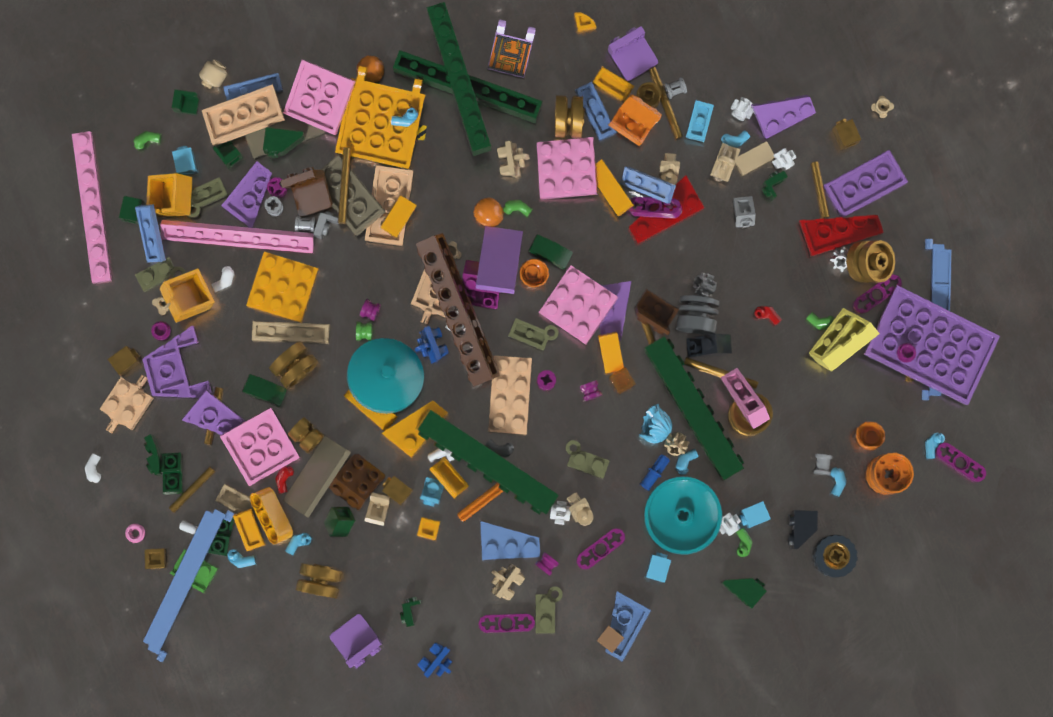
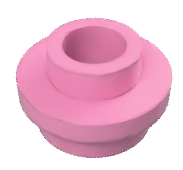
M136 523L129 525L125 533L126 538L132 543L141 542L145 537L144 527ZM134 530L139 531L137 537H134L132 534Z

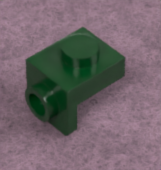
M777 170L768 176L769 179L762 184L764 195L767 198L769 197L771 201L777 197L773 187L788 178L785 171L779 173Z
M417 597L405 599L406 603L402 604L403 612H400L402 624L406 623V627L415 625L411 606L422 604V600L417 601Z

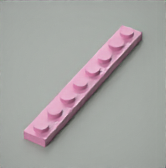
M91 131L72 134L91 280L93 284L112 281L93 136Z
M161 220L160 223L161 240L313 253L314 233Z

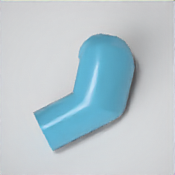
M934 433L926 440V459L936 458L935 448L945 441V436L942 433Z
M692 449L678 457L676 470L680 475L687 474L689 461L699 457L696 449Z
M834 467L831 470V476L835 478L836 484L831 493L839 497L847 480L844 471L841 468Z
M308 533L293 535L285 552L294 555L297 547L311 543V536Z
M235 549L230 550L227 554L229 562L237 568L256 564L254 555L243 557Z

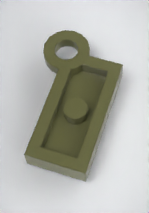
M220 177L192 189L191 207H195L196 212L190 213V215H187L188 217L195 218L199 216L200 208L228 196Z
M167 257L165 261L158 262L135 274L142 290L147 292L164 281L174 278L177 271H181L182 274H185L186 271L182 267H174L171 259Z
M515 318L508 337L544 351L548 340H555L558 337L559 331L553 325H549L543 330ZM548 330H554V336H549L547 334Z
M575 440L569 441L566 445V452L571 456L567 466L603 479L610 460L582 451L579 442ZM572 444L577 446V450L574 452L570 450V445Z
M551 587L547 594H536L535 633H555V602L561 600L563 596L562 590L559 587ZM552 591H558L559 596L553 598L551 596Z

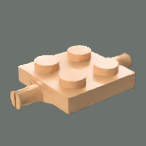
M424 269L411 305L424 311L420 322L424 324L425 321V324L428 325L431 314L445 317L439 307V300L436 293L432 290L431 280ZM441 271V277L444 278V274ZM448 289V294L451 297V291Z
M141 374L136 384L120 377L100 408L101 411L112 419L106 428L107 431L113 433L118 424L124 425L131 430L135 428L154 399L142 389L148 380L147 377Z

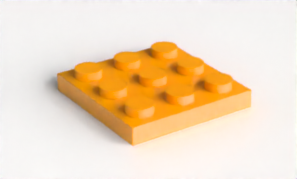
M264 252L246 306L302 323L319 268Z

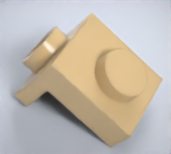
M371 493L365 521L384 526L390 497L383 493Z

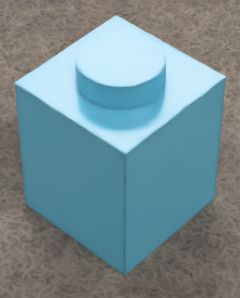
M181 146L176 148V151H172L178 174L187 176L198 173L194 151L191 147Z
M763 501L740 510L741 515H739L742 525H746L747 528L771 519Z
M659 552L656 555H651L645 577L665 583L671 560L667 559L668 555Z

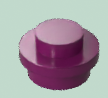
M158 321L152 326L151 333L155 339L165 340L170 336L171 328L166 322Z
M904 343L897 348L896 354L900 361L908 363L916 357V349L913 345Z

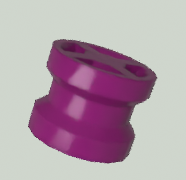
M275 177L269 180L267 189L271 196L280 199L287 194L288 188H282L280 181L283 179Z
M366 299L360 316L363 318L368 317L370 321L374 322L380 311L381 304H374L371 300Z
M544 370L539 373L537 384L542 390H551L556 384V376L550 370Z
M597 380L580 386V390L584 393V401L602 396V392L597 387Z
M544 552L542 559L537 561L535 565L550 576L552 569L557 567L559 563Z

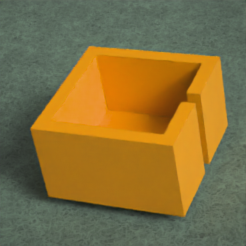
M178 173L148 176L146 205L154 204L156 216L159 217L190 215L192 177Z
M199 269L164 281L160 287L166 304L170 303L168 308L176 323L210 310L215 303Z

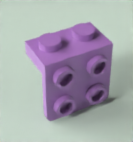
M642 26L637 29L636 27L631 28L626 32L627 35L622 38L619 36L610 41L608 47L609 54L626 81H631L658 64V59L644 38L645 31Z
M361 614L354 616L330 635L331 641L343 655L349 668L355 666L357 669L366 662L363 658L369 654L374 656L381 650L379 646L383 644Z

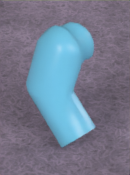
M409 108L402 117L392 116L391 125L410 126L418 117L416 109Z
M745 130L738 136L724 134L721 141L731 147L738 148L750 138V135Z

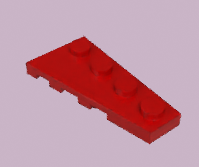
M687 175L676 184L672 199H677L682 206L681 215L677 218L640 216L629 226V230L637 245L704 209ZM653 204L650 210L656 211L660 205Z
M878 215L799 220L811 257L884 233Z

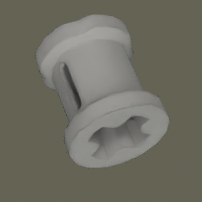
M682 77L675 82L664 83V89L669 99L680 93H687V87Z
M275 196L269 197L264 203L265 209L271 216H279L283 212V204ZM276 203L278 207L272 210L270 206Z
M296 216L295 232L314 233L316 228L315 217L309 219Z
M815 454L817 461L816 470H813V473L831 475L829 467L833 456Z

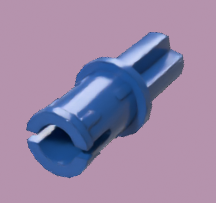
M661 454L652 468H648L649 472L640 485L650 491L658 477L661 478V473L670 462V459Z

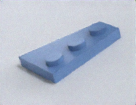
M480 521L482 560L540 557L539 537Z
M617 592L611 628L622 635L624 640L613 653L608 649L605 652L623 662L651 610Z

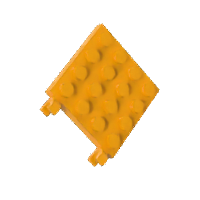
M359 66L357 78H351L356 82L341 121L335 153L343 154V148L348 147L351 148L350 156L410 169L426 96L420 93L423 80L415 79L413 90L407 91L365 81L368 68ZM409 108L416 109L418 117L410 126L391 125L392 116L402 117Z

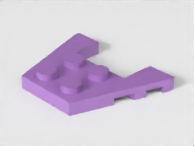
M190 326L180 335L178 334L171 341L160 346L142 359L152 396L200 398L206 390L213 394L209 381L189 386L180 348L199 343L194 326Z

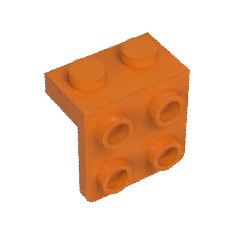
M631 94L618 108L608 126L640 146L652 127L661 119L662 114L656 108L643 102L640 97Z

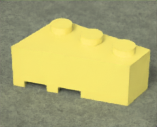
M843 308L809 354L819 365L833 371L880 333L871 322Z

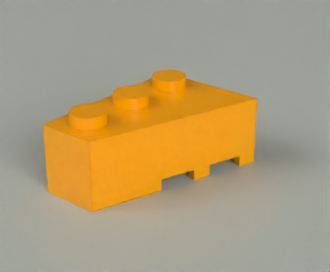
M432 400L381 434L413 459L427 441L418 435L419 430L416 429L427 410H432L444 419L448 416V412Z

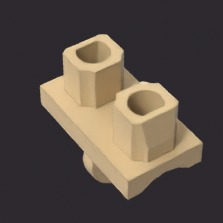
M506 141L505 145L497 148L499 158H507L508 164L500 165V174L515 178L521 177L520 168L525 167L524 161L529 159V154H523V148H517L516 143Z
M722 143L710 175L728 182L740 149Z
M664 154V161L660 162L658 174L659 179L674 185L677 183L680 161H676V154Z
M577 492L567 498L570 505L569 511L575 522L583 526L591 524L593 513L585 498L580 499Z
M512 563L507 569L501 567L498 573L492 570L491 573L495 577L491 583L495 586L491 592L500 599L502 597L511 600L515 592L508 587L512 582L520 586L525 577L520 572V569Z

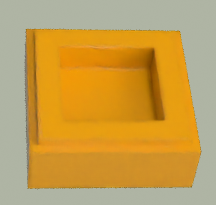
M421 517L417 536L436 540L440 521Z

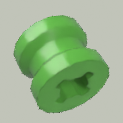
M357 321L356 341L361 339L371 341L373 334L372 322L361 323Z

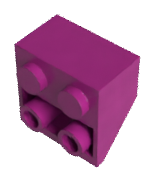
M466 260L462 281L472 306L497 309L500 292L476 289L479 262Z

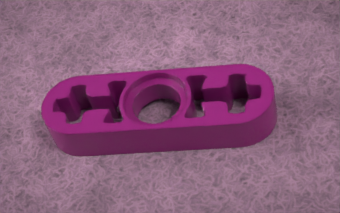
M633 197L630 199L634 204L629 209L633 216L677 218L682 213V206L677 199H672L671 203L668 204L652 197ZM653 204L660 205L656 211L650 210Z
M892 275L889 278L891 281L896 280L895 286H902V280L899 276ZM889 279L876 284L856 298L852 304L853 310L857 314H865L891 296L894 287L892 286L888 290L884 288L890 283ZM875 289L882 292V298L879 300L874 299L872 296V292ZM869 298L871 302L864 306L865 310L857 307L859 305L858 301L862 303Z
M941 443L936 447L935 453L939 460L972 482H980L985 479V468L951 444ZM947 447V452L951 455H953L954 452L956 453V455L953 456V458L951 459V462L949 461V459L951 458L950 456L941 455L942 451L940 450V448L943 449ZM958 457L965 459L966 464L963 468L956 466L955 461ZM970 463L972 464V466L970 467L971 469L980 470V477L978 476L974 478V473L970 470H968L967 473L965 472V470L968 469V467L970 466Z
M617 528L609 531L578 555L577 565L581 569H589L624 542V532ZM613 532L616 534L620 533L619 539L621 541L612 542L613 548L610 549L608 543L603 539L607 537L609 541L613 537ZM599 543L606 546V552L603 555H599L595 551V547ZM592 549L593 554L598 559L595 561L593 557L589 560L590 564L588 566L586 564L581 565V557L583 555L588 557L590 555L588 551Z
M530 614L484 615L479 620V628L485 633L530 631L535 625V620ZM495 617H499V630H495L496 625L490 626L488 630L485 626H482L485 618H489L490 622H496ZM505 617L512 620V626L509 629L501 626V621ZM514 617H519L518 621H523L524 617H528L532 624H529L528 628H524V625L521 624L518 625L519 629H514Z

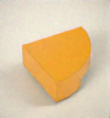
M581 12L574 13L578 32L596 29L594 20Z

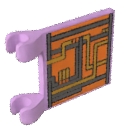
M499 20L487 70L524 78L536 32L535 28L528 27L525 40L505 35L506 21Z

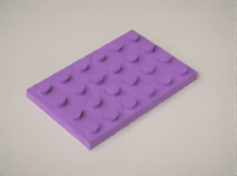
M897 285L876 326V330L880 334L868 343L864 355L968 405L1000 336ZM904 343H909L916 349V357L908 363L900 361L896 354L897 348Z

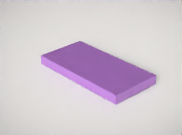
M889 149L824 184L823 187L840 217L844 218L907 184L908 180Z
M485 226L476 289L514 294L523 231Z

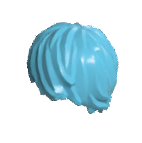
M654 404L646 411V416H643V431L639 435L650 443H659L669 436L673 425L670 417L659 407V404Z

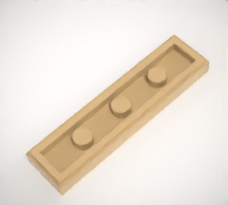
M253 321L252 341L292 343L301 341L302 343L329 344L330 325Z

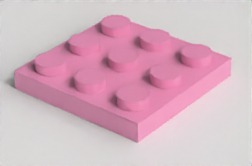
M302 60L283 114L336 135L356 81L309 61Z
M593 137L537 142L541 200L597 195Z
M570 265L539 313L587 345L619 297Z
M271 407L220 435L249 486L300 458Z

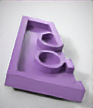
M808 95L786 98L781 101H768L764 104H751L762 134L766 139L816 113L811 98Z
M256 161L221 206L247 227L252 228L272 173Z
M631 281L601 285L619 297L599 326L601 335L617 332L618 339L621 341Z
M208 390L201 395L182 418V421L217 432L220 435L245 422L242 417Z

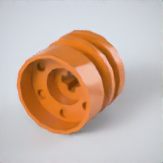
M899 453L879 455L871 460L866 469V481L870 488L882 495L900 493L906 490L914 477L913 466L910 460ZM885 471H889V472H890V474L888 475V478H885V476H884V475H886V472H885Z

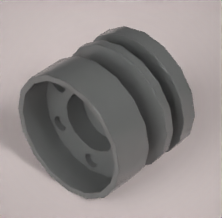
M704 295L680 296L679 302L686 305H679V310L687 314L677 317L676 329L692 334H716L717 321L709 318V316L718 315L719 311L713 308L719 307L720 301Z

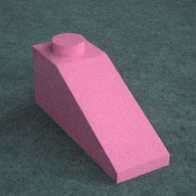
M738 368L721 377L753 429L770 419L764 404Z

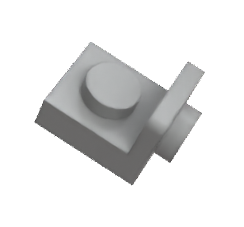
M753 197L733 198L736 227L746 228L754 226L756 214Z
M331 212L320 213L313 235L319 239H323L324 235L327 236L330 228L328 222L339 225L338 218H336L337 215Z

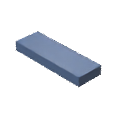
M279 73L223 86L227 101L272 84L275 87L276 94L283 92Z
M590 82L575 89L577 96H583L584 111L599 141L615 134L617 131L608 126L611 119L593 83Z
M625 166L620 185L667 204L671 203L676 187L672 183L629 166Z
M154 204L136 206L135 209L147 262L165 261Z

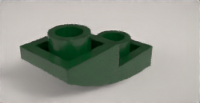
M538 234L528 250L541 260H548L560 269L566 268L573 254L567 248Z
M252 374L248 375L242 389L243 393L258 400L262 399L276 407L281 406L287 391L282 386Z
M149 434L144 437L146 441L144 446L147 452L153 455L146 458L148 461L146 466L151 474L154 473L156 476L162 475L160 449L154 435Z
M181 452L161 453L163 494H183Z
M232 518L231 522L223 519L208 553L227 556L234 518Z

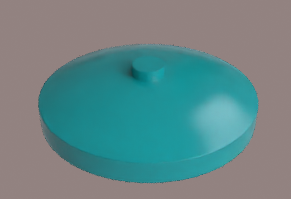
M378 338L361 345L352 355L347 368V383L351 394L363 407L377 413L389 414L406 409L417 399L424 382V370L418 355L408 345L390 338Z
M675 477L657 486L647 500L644 514L647 531L654 542L666 551L680 555L697 553L708 547L717 537L723 518L722 507L715 492L704 482L691 477Z

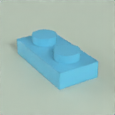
M695 100L686 138L700 142L705 141L714 105Z

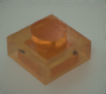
M626 367L609 376L619 394L636 385Z

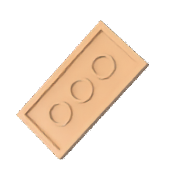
M273 84L202 110L213 146L285 121Z
M376 165L372 195L386 212L366 228L365 241L403 246L406 225L398 238L385 232L380 227L400 195L410 201L413 170Z
M494 356L500 376L492 379L488 432L527 435L532 358Z

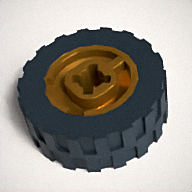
M830 535L822 538L816 544L813 555L814 564L824 575L836 578L846 576L853 571L852 569L855 568L856 561H858V552L850 539L842 535Z

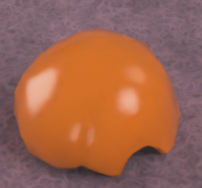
M367 55L358 62L356 67L357 74L359 66L368 68L365 81L378 83L384 77V63L378 57Z
M493 198L481 199L474 207V217L481 225L495 227L503 220V208Z
M529 259L520 267V279L529 287H539L546 283L549 277V268L540 259Z
M866 421L857 427L856 440L863 449L875 450L883 445L885 431L878 423Z

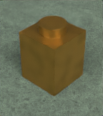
M845 118L836 122L832 130L841 150L856 145L861 141L853 119L847 121Z
M125 346L108 358V361L118 375L124 376L140 364L138 360L140 355L134 348L130 349L128 346Z
M395 476L392 479L388 477L382 485L384 487L382 491L401 506L413 492L411 488Z

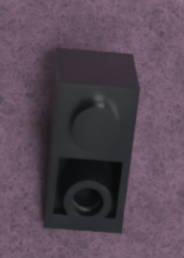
M711 334L687 338L688 358L732 354L731 334Z
M793 510L792 514H789L788 523L789 526H792V534L788 535V545H791V549H799L818 530V511Z

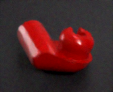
M759 306L755 309L754 314L757 318H769L774 325L782 321V318L771 306Z
M291 466L282 467L276 475L275 480L278 494L288 492L286 480L294 474Z

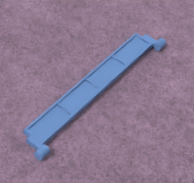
M925 239V249H932L931 302L950 311L951 250L944 249V244H933V239ZM929 387V390H922V400H929V396H941V392Z
M217 509L213 513L208 510L205 511L143 640L144 643L149 645L148 650L158 654L156 659L160 662H163L167 655V652L161 650L223 519L231 522L235 514L230 510H227L226 514Z

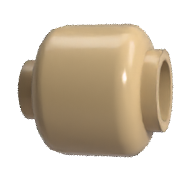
M215 59L207 61L199 73L200 78L203 80L201 83L210 89L212 86L220 87L227 76L226 66Z

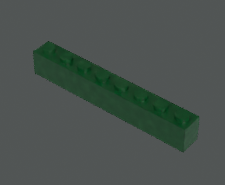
M442 2L426 7L472 154L476 156L491 151V143L446 4Z
M399 50L393 65L395 74L412 80H423V84L453 94L443 65ZM469 75L477 103L536 124L543 101Z
M664 336L645 347L644 351L719 477L724 481L743 470L744 467L742 465L744 461L739 454L736 455L733 451L734 444L729 437L726 438L723 431L725 430L720 421L716 422L712 416L715 413L709 404L706 405L703 401V398H705L700 388L696 389L693 382L695 380L689 371L686 372L683 368V365H685L680 355L676 356L674 353V344Z
M430 409L427 410L416 427L419 430V436L427 441L431 438L435 441L434 446L442 451L446 448L452 452L450 455L452 458L459 462L461 459L468 463L466 467L475 473L477 470L484 473L482 476L490 483L496 481L500 484L499 489L507 494L511 491L516 495L514 498L522 504L525 502L532 505L530 509L539 515L541 512L547 514L559 496Z

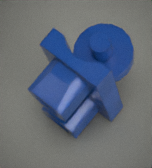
M428 326L419 332L421 338L417 339L419 346L415 348V352L421 351L423 357L429 356L431 364L438 362L449 353L445 344L437 346L435 341L442 337L439 327L430 328Z
M435 642L429 649L437 657L432 663L426 657H423L418 663V666L425 672L424 675L427 678L437 666L440 667L436 672L439 677L444 671L448 674L452 672L448 668L452 663L449 658L444 663H441L451 650L447 646L443 647Z

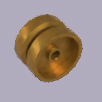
M556 95L555 137L565 138L567 126H570L571 137L582 138V126H584L583 96H573L571 98V108H568V98L564 95Z
M882 240L855 242L847 253V270L849 275L860 283L885 282L894 272L895 254L892 247Z
M301 341L284 351L269 367L275 376L283 375L280 382L286 389L292 388L303 380L319 363L312 354L305 356L307 348Z
M756 393L764 404L770 419L754 429L741 412L735 400L730 405L728 421L732 429L738 434L755 436L770 425L773 417L772 406L763 395Z
M301 563L299 573L311 578L310 581L304 579L297 580L295 590L324 597L338 598L339 588L329 585L328 582H341L342 571L333 570L331 567L318 564L309 565Z

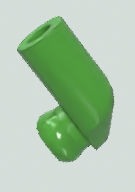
M144 131L134 138V147L136 149H143L148 141L160 143L162 135L160 133Z
M521 200L507 201L503 207V211L506 214L519 210L527 217L533 210Z
M812 312L806 319L817 329L825 330L835 318L833 316L819 318Z
M742 528L736 532L741 540L737 554L740 557H746L750 553L753 542L746 529Z

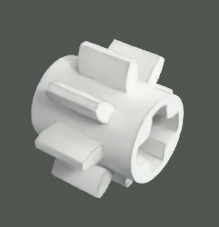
M741 97L740 100L735 99L730 108L733 110L732 115L741 121H744L745 118L750 119L754 112L751 108L753 103L744 97Z
M783 148L773 155L775 160L772 163L776 169L781 168L782 171H785L795 165L793 159L796 158L793 150L787 151L786 148Z
M845 247L840 252L836 249L834 251L835 256L830 259V261L834 262L835 266L833 268L841 269V272L847 267L848 250H845Z
M557 501V505L553 504L551 507L550 519H555V524L564 525V520L569 521L570 506H566L565 501Z
M729 512L723 516L720 528L722 534L727 533L730 536L740 529L738 524L741 520L738 515L732 516Z

